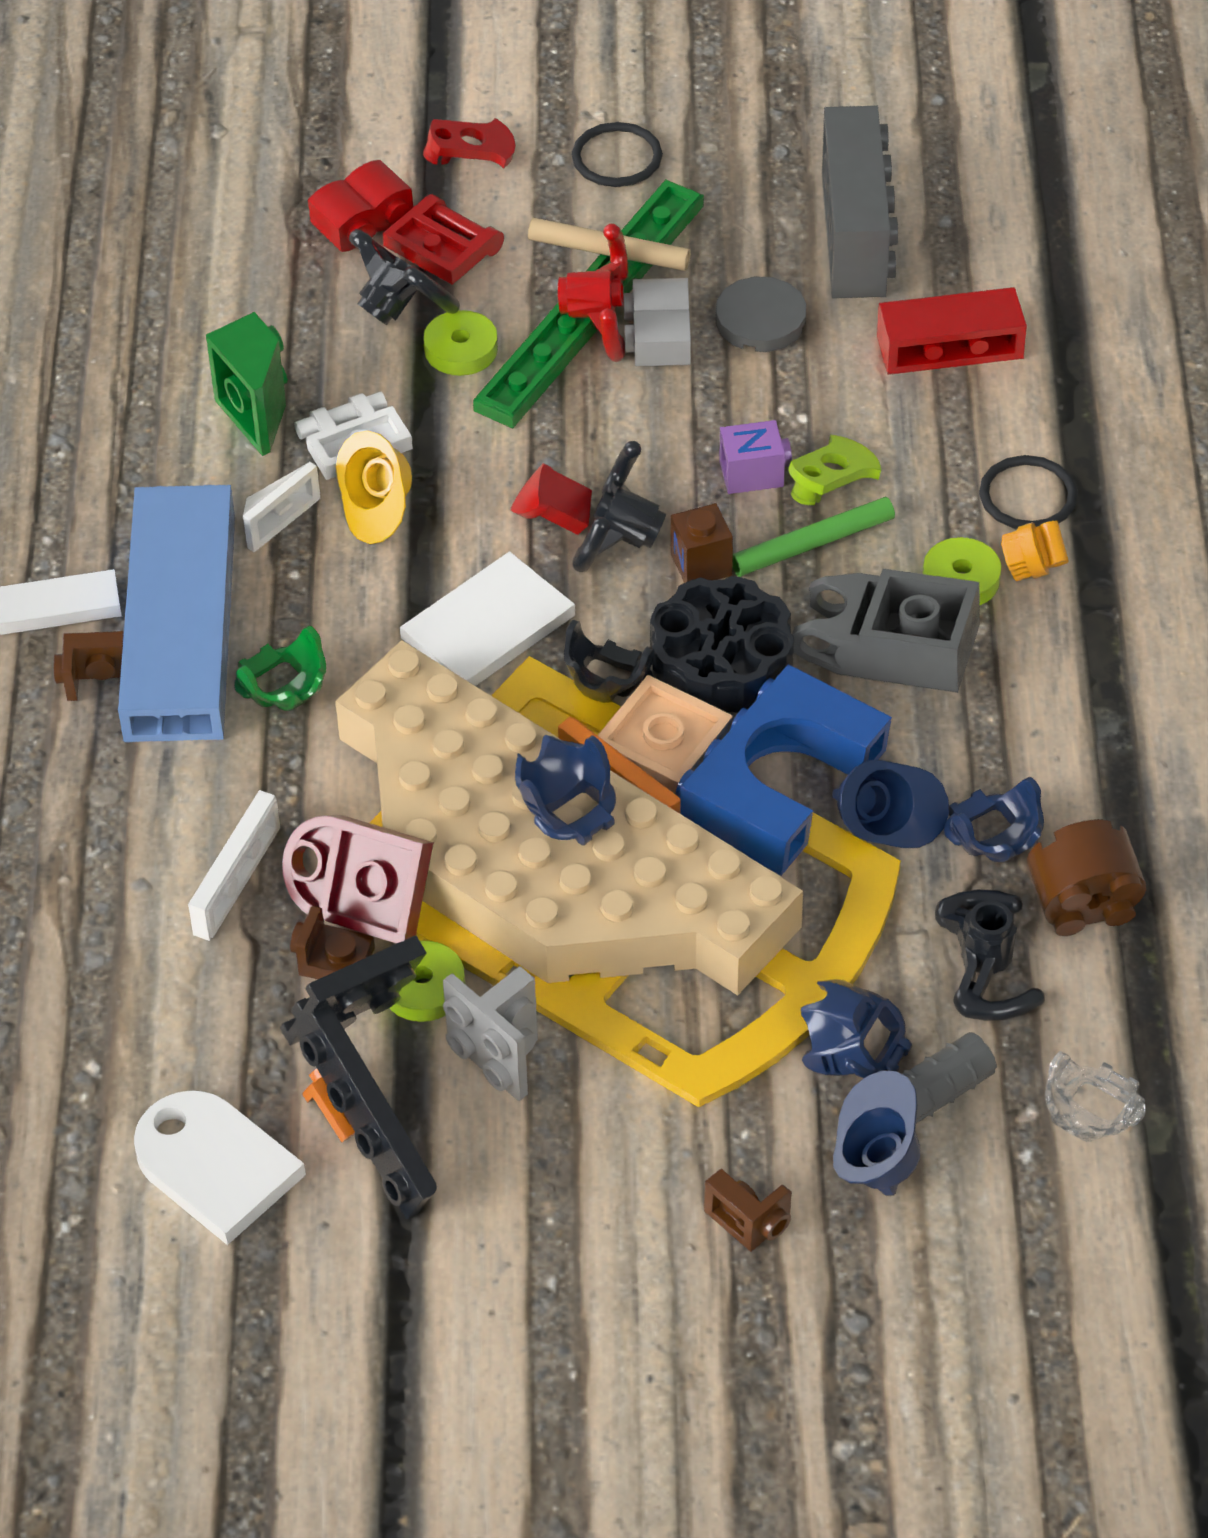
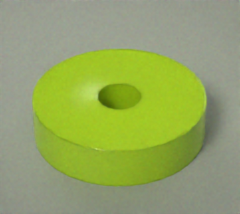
M458 310L454 314L447 312L434 318L425 329L424 350L426 359L435 369L450 375L463 376L480 372L487 368L497 356V330L490 319L474 311Z
M964 537L950 538L937 543L927 552L923 563V574L979 582L980 605L992 599L999 589L1001 562L996 552L981 541Z
M420 941L427 954L414 971L417 976L399 992L401 999L389 1008L396 1015L404 1019L425 1022L446 1016L443 1008L445 1002L443 980L452 973L465 984L464 966L459 956L449 947L434 941ZM422 978L430 980L427 983L416 982L417 980Z

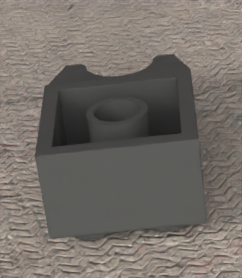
M882 569L880 576L853 573L825 576L811 582L809 587L810 607L828 619H814L794 627L792 636L794 637L795 654L808 662L839 675L958 693L980 626L979 582L890 569ZM824 590L835 591L844 598L845 603H828L820 596V592ZM816 636L830 643V646L826 649H814L804 642L803 637Z

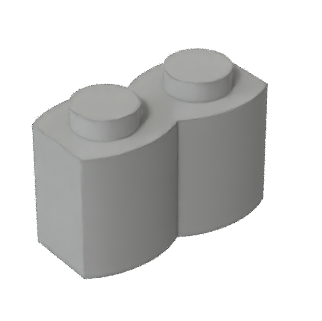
M688 278L633 279V293H624V321H633L634 323L625 325V353L635 352V366L691 365Z

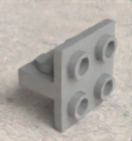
M519 966L479 997L451 973L443 980L445 1000L443 1008L446 1013V1040L449 1046L460 1058L467 1059L469 1057L483 1070L488 1082L499 1091L506 1090L516 1100H522L528 1095L526 1055L532 1050L538 1040L535 978Z

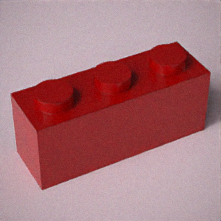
M1015 287L879 303L877 339L887 375L1024 359L1027 325Z

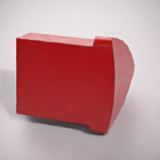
M543 463L525 483L513 502L511 511L526 519L541 516L579 535L589 526L592 489L554 471L551 466Z

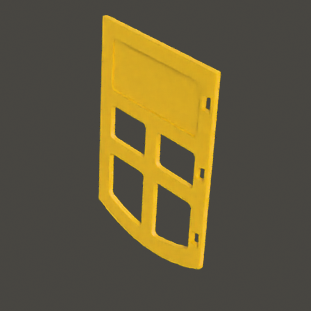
M528 656L491 695L556 737H558V726L570 716L598 736L621 708V706L612 701L603 703L584 696L576 687L574 680L531 656ZM381 811L371 820L370 824L383 827ZM813 812L809 841L803 852L851 879L843 907L832 932L817 958L812 961H805L782 948L756 977L783 992L785 996L735 1035L700 1055H692L605 1003L629 975L600 978V972L574 974L569 978V981L547 983L522 967L535 978L536 1011L695 1106L701 1107L741 1087L764 1072L810 1035L808 1026L801 1015V1007L823 1000L827 996V992L821 990L818 986V981L837 979L854 984L881 937L893 905L901 860ZM422 901L416 933L419 941H434L449 947L459 956L466 970L493 986L503 980L513 966L517 968L521 966ZM645 1044L668 1056L662 1066L657 1065L638 1053Z

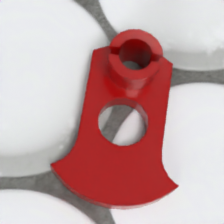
M496 118L489 123L433 119L423 156L427 161L436 165L439 156H442L441 165L448 164L451 157L488 160L499 164L504 169L513 158L516 144L509 128ZM461 137H473L475 139H478L482 144H469L465 142Z

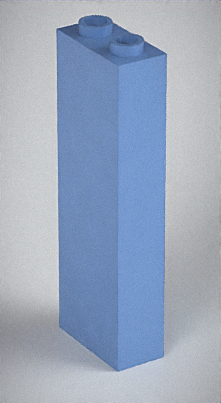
M231 485L135 487L118 704L124 742L224 739L235 512Z

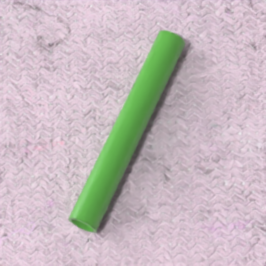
M885 496L733 553L732 568L736 575L741 577L892 520L895 518L894 507L890 499Z

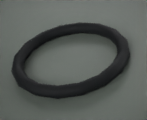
M612 122L600 124L586 130L575 141L571 155L574 167L584 178L598 185L622 187L634 185L648 179L659 168L663 153L659 140L649 130L636 124ZM622 131L644 138L652 146L654 155L651 163L643 171L632 176L613 178L601 176L590 171L582 162V148L591 138L606 132Z
M1022 455L1006 458L991 466L981 479L979 496L984 509L996 521L1017 529L1019 526L1031 522L1037 527L1049 521H1058L1060 523L1066 520L1076 507L1078 489L1073 477L1060 464L1044 457ZM1021 465L1038 466L1054 472L1064 481L1068 491L1067 503L1060 512L1046 519L1034 521L1015 519L1002 513L993 504L989 494L990 484L998 473L1009 467Z

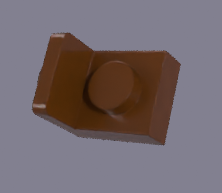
M123 631L64 633L63 653L54 655V677L56 684L64 683L67 701H78L79 679L106 680L121 677Z
M316 906L310 907L304 923L297 922L290 943L291 952L296 953L299 975L317 980L371 956L375 949L374 936L325 925L322 908Z
M719 1169L705 1181L704 1212L752 1252L766 1239L773 1241L778 1238L788 1227L791 1220L792 1191L786 1186L781 1185L760 1202L754 1190L747 1183L741 1180L735 1181L723 1169Z

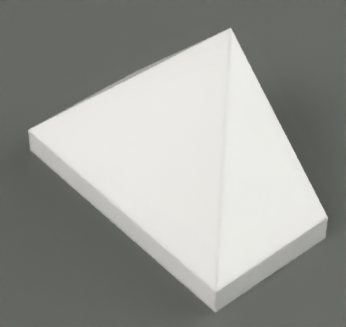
M309 462L246 499L243 520L247 548L252 552L257 551L321 499L318 471L315 464Z

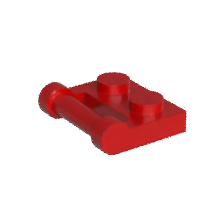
M434 194L426 196L383 232L384 247L451 285L457 282L485 256L497 254L504 242V234L492 226L486 228L446 207L445 201Z

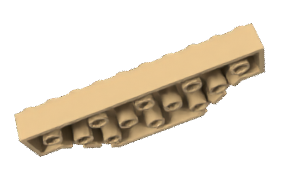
M403 640L394 646L335 701L339 739L377 763L383 827L434 842L423 901L547 983L569 981V975L600 972V978L643 974V968L674 965L675 971L697 969L738 996L802 928L803 890L611 770L610 783L616 793L615 808L610 814L615 820V824L607 830L601 829L592 836V840L586 845L579 844L576 839L557 840L545 835L534 823L535 816L527 808L516 785V760L519 753L527 761H535L539 756L543 737L545 735L558 737ZM581 793L552 813L569 825L589 813L598 803L586 793Z

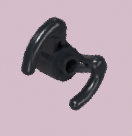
M355 229L350 233L349 240L352 245L359 249L369 275V280L359 292L362 297L357 304L385 325L391 319L396 321L417 290L449 314H454L459 310L460 303L458 299L418 268L411 267L399 257L394 256L364 231Z
M629 441L625 444L602 488L603 495L593 515L596 519L573 558L572 565L578 572L587 571L598 554L620 541L638 548L642 545L651 548L663 525L666 513L658 510L660 505L631 492L624 485L634 463L641 454V446L636 441Z
M976 889L958 892L941 899L936 905L935 920L941 927L957 935L962 950L961 957L964 960L965 974L959 989L955 992L953 1002L958 1012L965 1018L983 1021L1007 1020L1025 1015L1041 1006L1045 1001V995L1039 988H1031L1016 997L1000 1001H988L982 998L992 975L1004 971L1012 962L1017 927L1014 925V914L1018 913L1023 907L1022 900L1017 895L999 890ZM976 972H977V973H979V976H978V978H977V981L974 982L975 979H976Z

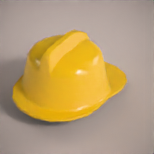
M369 430L354 433L343 443L338 452L336 462L337 480L341 490L345 517L350 531L358 540L369 544L381 543L391 537L402 522L406 508L405 498L411 489L412 483L411 467L406 457L393 448L391 443L381 434Z

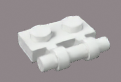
M381 391L369 396L361 393L349 397L347 404L330 410H326L325 407L310 411V417L294 422L299 439L306 438L307 449L326 480L337 477L336 462L338 452L345 440L354 433L367 430L379 433L400 453L413 449L411 434L394 407H387L385 396Z

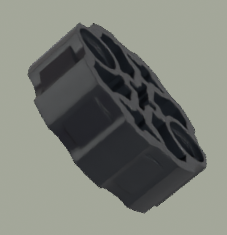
M730 576L722 580H707L700 577L678 586L676 593L668 601L657 604L650 619V647L655 650L652 664L653 677L726 713H738L742 708L749 709L757 700L758 693L766 680L769 678L775 680L788 664L793 666L794 637L791 634V613L780 597L767 594L759 589L755 581L746 578Z

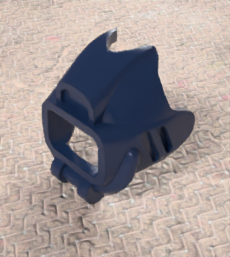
M545 735L542 739L539 756L535 761H527L521 754H517L515 768L516 785L527 808L535 816L534 823L545 835L557 840L576 839L579 844L586 845L592 840V836L601 829L607 830L615 824L614 817L610 815L616 804V793L610 783V764L603 744L595 736L587 738L584 744H578ZM581 793H586L598 803L589 813L569 825L552 813Z
M1028 777L1005 794L985 796L981 789L971 793L969 799L959 804L957 802L949 805L950 817L944 825L945 836L954 845H961L969 855L979 856L983 854L994 862H1005L1018 856L1039 842L1044 827L1041 789L1038 783L1032 777ZM992 810L1000 811L1011 826L990 839L977 841L974 837V829L971 822Z
M837 979L818 981V986L821 990L827 992V996L823 1000L801 1007V1015L808 1026L812 1049L805 1052L802 1058L804 1065L814 1072L833 1076L855 1074L858 1077L865 1078L879 1071L898 1072L900 1060L903 1056H907L912 1048V1043L905 1038V1021L899 1008L889 999L883 998L872 991L859 988L847 981ZM878 1017L883 1026L890 1031V1035L884 1048L874 1060L864 1047V1039Z

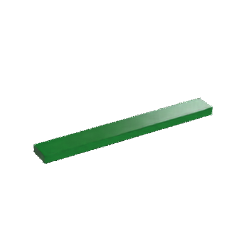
M665 179L621 230L623 236L671 245L704 207V195ZM600 254L586 271H596L609 264L610 256ZM628 260V277L623 281L624 293H630L633 289V279H642L653 265ZM557 303L473 399L474 412L513 429L596 333L598 329L589 317H569V314H561L559 304Z

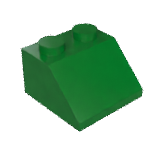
M252 312L206 334L215 402L257 451L264 456L271 452L286 407L284 385L287 384L288 379L281 364L280 352L284 350V345L279 332L274 326H267L255 312Z

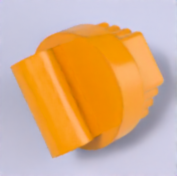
M1049 521L1037 527L1031 522L1019 526L1016 531L1002 535L1001 546L1005 561L1015 581L1029 577L1036 579L1048 575L1049 568L1059 567L1069 562L1058 521Z

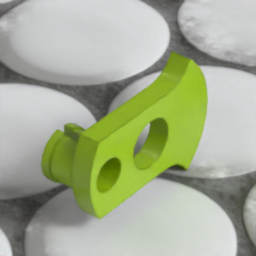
M830 434L827 446L790 461L788 471L795 480L791 496L800 504L815 505L816 502L819 503L821 501L822 495L858 479L873 478L879 480L881 473L880 462L874 453L862 444L842 436ZM824 463L838 464L844 469L835 470L825 466Z

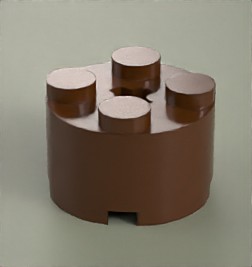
M1103 819L1073 823L1053 832L1056 841L1044 849L1041 842H1038L1031 849L1027 857V866L1045 918L1053 925L1057 935L1071 936L1083 930L1087 924L1105 921L1108 926H1119L1135 917L1134 906L1143 898L1146 892V883L1128 833L1122 825H1120L1119 830L1113 829L1111 821Z

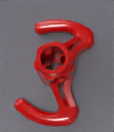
M611 223L606 225L603 230L609 246L610 263L596 271L567 273V277H559L558 304L561 314H569V317H589L602 335L603 345L608 358L613 362H619L624 358L625 340L618 331L615 310L616 307H623L624 304L623 281L628 277V257L623 233L616 224Z

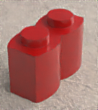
M373 160L359 166L344 180H337L321 187L308 199L311 223L341 252L351 251L356 248L349 240V235L353 230L360 229L373 237L377 232L386 231L414 207L412 188L381 160Z

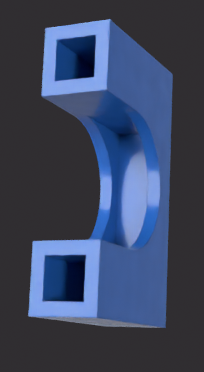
M788 664L775 680L772 678L766 680L758 693L757 700L749 709L742 708L732 722L730 731L722 740L717 738L710 744L704 755L703 762L695 771L689 769L684 773L675 793L681 800L680 814L759 864L782 876L808 845L813 810L763 784L753 775L749 766L760 757L771 753L798 752L817 758L848 775L856 766L867 760H879L887 748L892 717Z

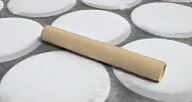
M532 218L528 229L529 240L610 256L608 242L603 231L538 218ZM624 236L628 260L681 271L687 270L690 262V249Z

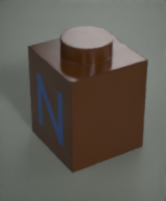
M717 503L671 515V556L684 583L700 577L707 580H719L732 576L733 536Z

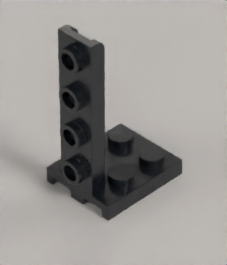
M416 935L309 983L305 989L310 997L297 1001L291 1009L295 1018L282 1023L280 1026V1030L289 1045L300 1042L304 1058L311 1066L318 1069L327 1084V1093L332 1105L338 1112L344 1113L355 1132V1141L358 1149L365 1158L372 1160L382 1177V1185L387 1198L392 1204L400 1207L406 1219L417 1215L421 1211L424 1204L436 1192L437 1185L344 1029L356 1021V1015L369 1009L372 1010L373 1014L381 1013L401 999L399 992L416 978L417 975L414 971L427 954Z

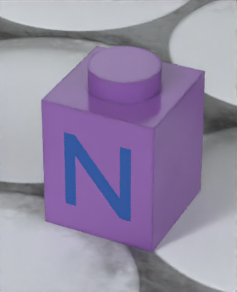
M776 420L720 427L719 461L728 494L784 487V469L789 467L790 461H792V453L789 439H781Z

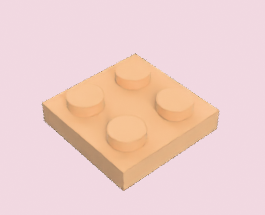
M647 675L598 736L671 792L676 793L677 785L684 773L689 769L695 771L703 762L704 755L710 744L717 738L722 740L730 731L733 715Z

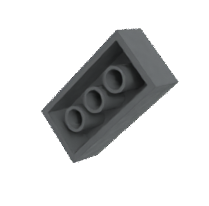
M878 105L824 107L821 175L832 298L886 297L887 278L896 277L895 251H889V246L898 244L897 217H889V213H894L895 191L894 186H886V182H891L892 162L891 154L883 155V151H888L889 133L888 124H880Z

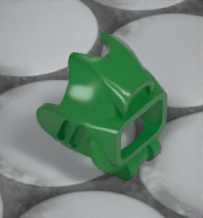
M309 625L301 631L300 635L291 645L273 649L269 644H266L253 657L240 660L234 682L235 691L243 698H251L261 707L276 705L284 711H291L305 703L321 690L326 673V660L318 632ZM283 662L290 663L299 673L288 684L271 692H264L256 681V678Z

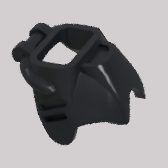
M573 619L570 622L566 631L564 660L576 687L584 696L603 703L610 702L616 696H630L647 675L653 677L652 670L650 669L655 656L653 648L647 646L643 653L635 649L630 651L616 646V643L609 639L604 646L596 645L584 635L580 621ZM595 659L632 673L628 679H620L615 676H609L604 679L587 669L590 661Z

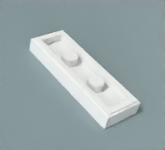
M114 569L0 587V635L122 616Z
M261 790L258 791L190 900L188 907L194 936L208 941L214 937L278 833L280 821L275 795Z

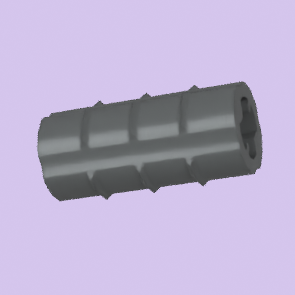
M969 1032L953 1043H946L945 1048L931 1057H925L923 1062L912 1069L904 1070L902 1075L910 1079L917 1093L916 1124L928 1116L933 1117L935 1111L948 1103H954L957 1097L968 1090H975L976 1085L995 1073L997 1068L995 1057L979 1035Z

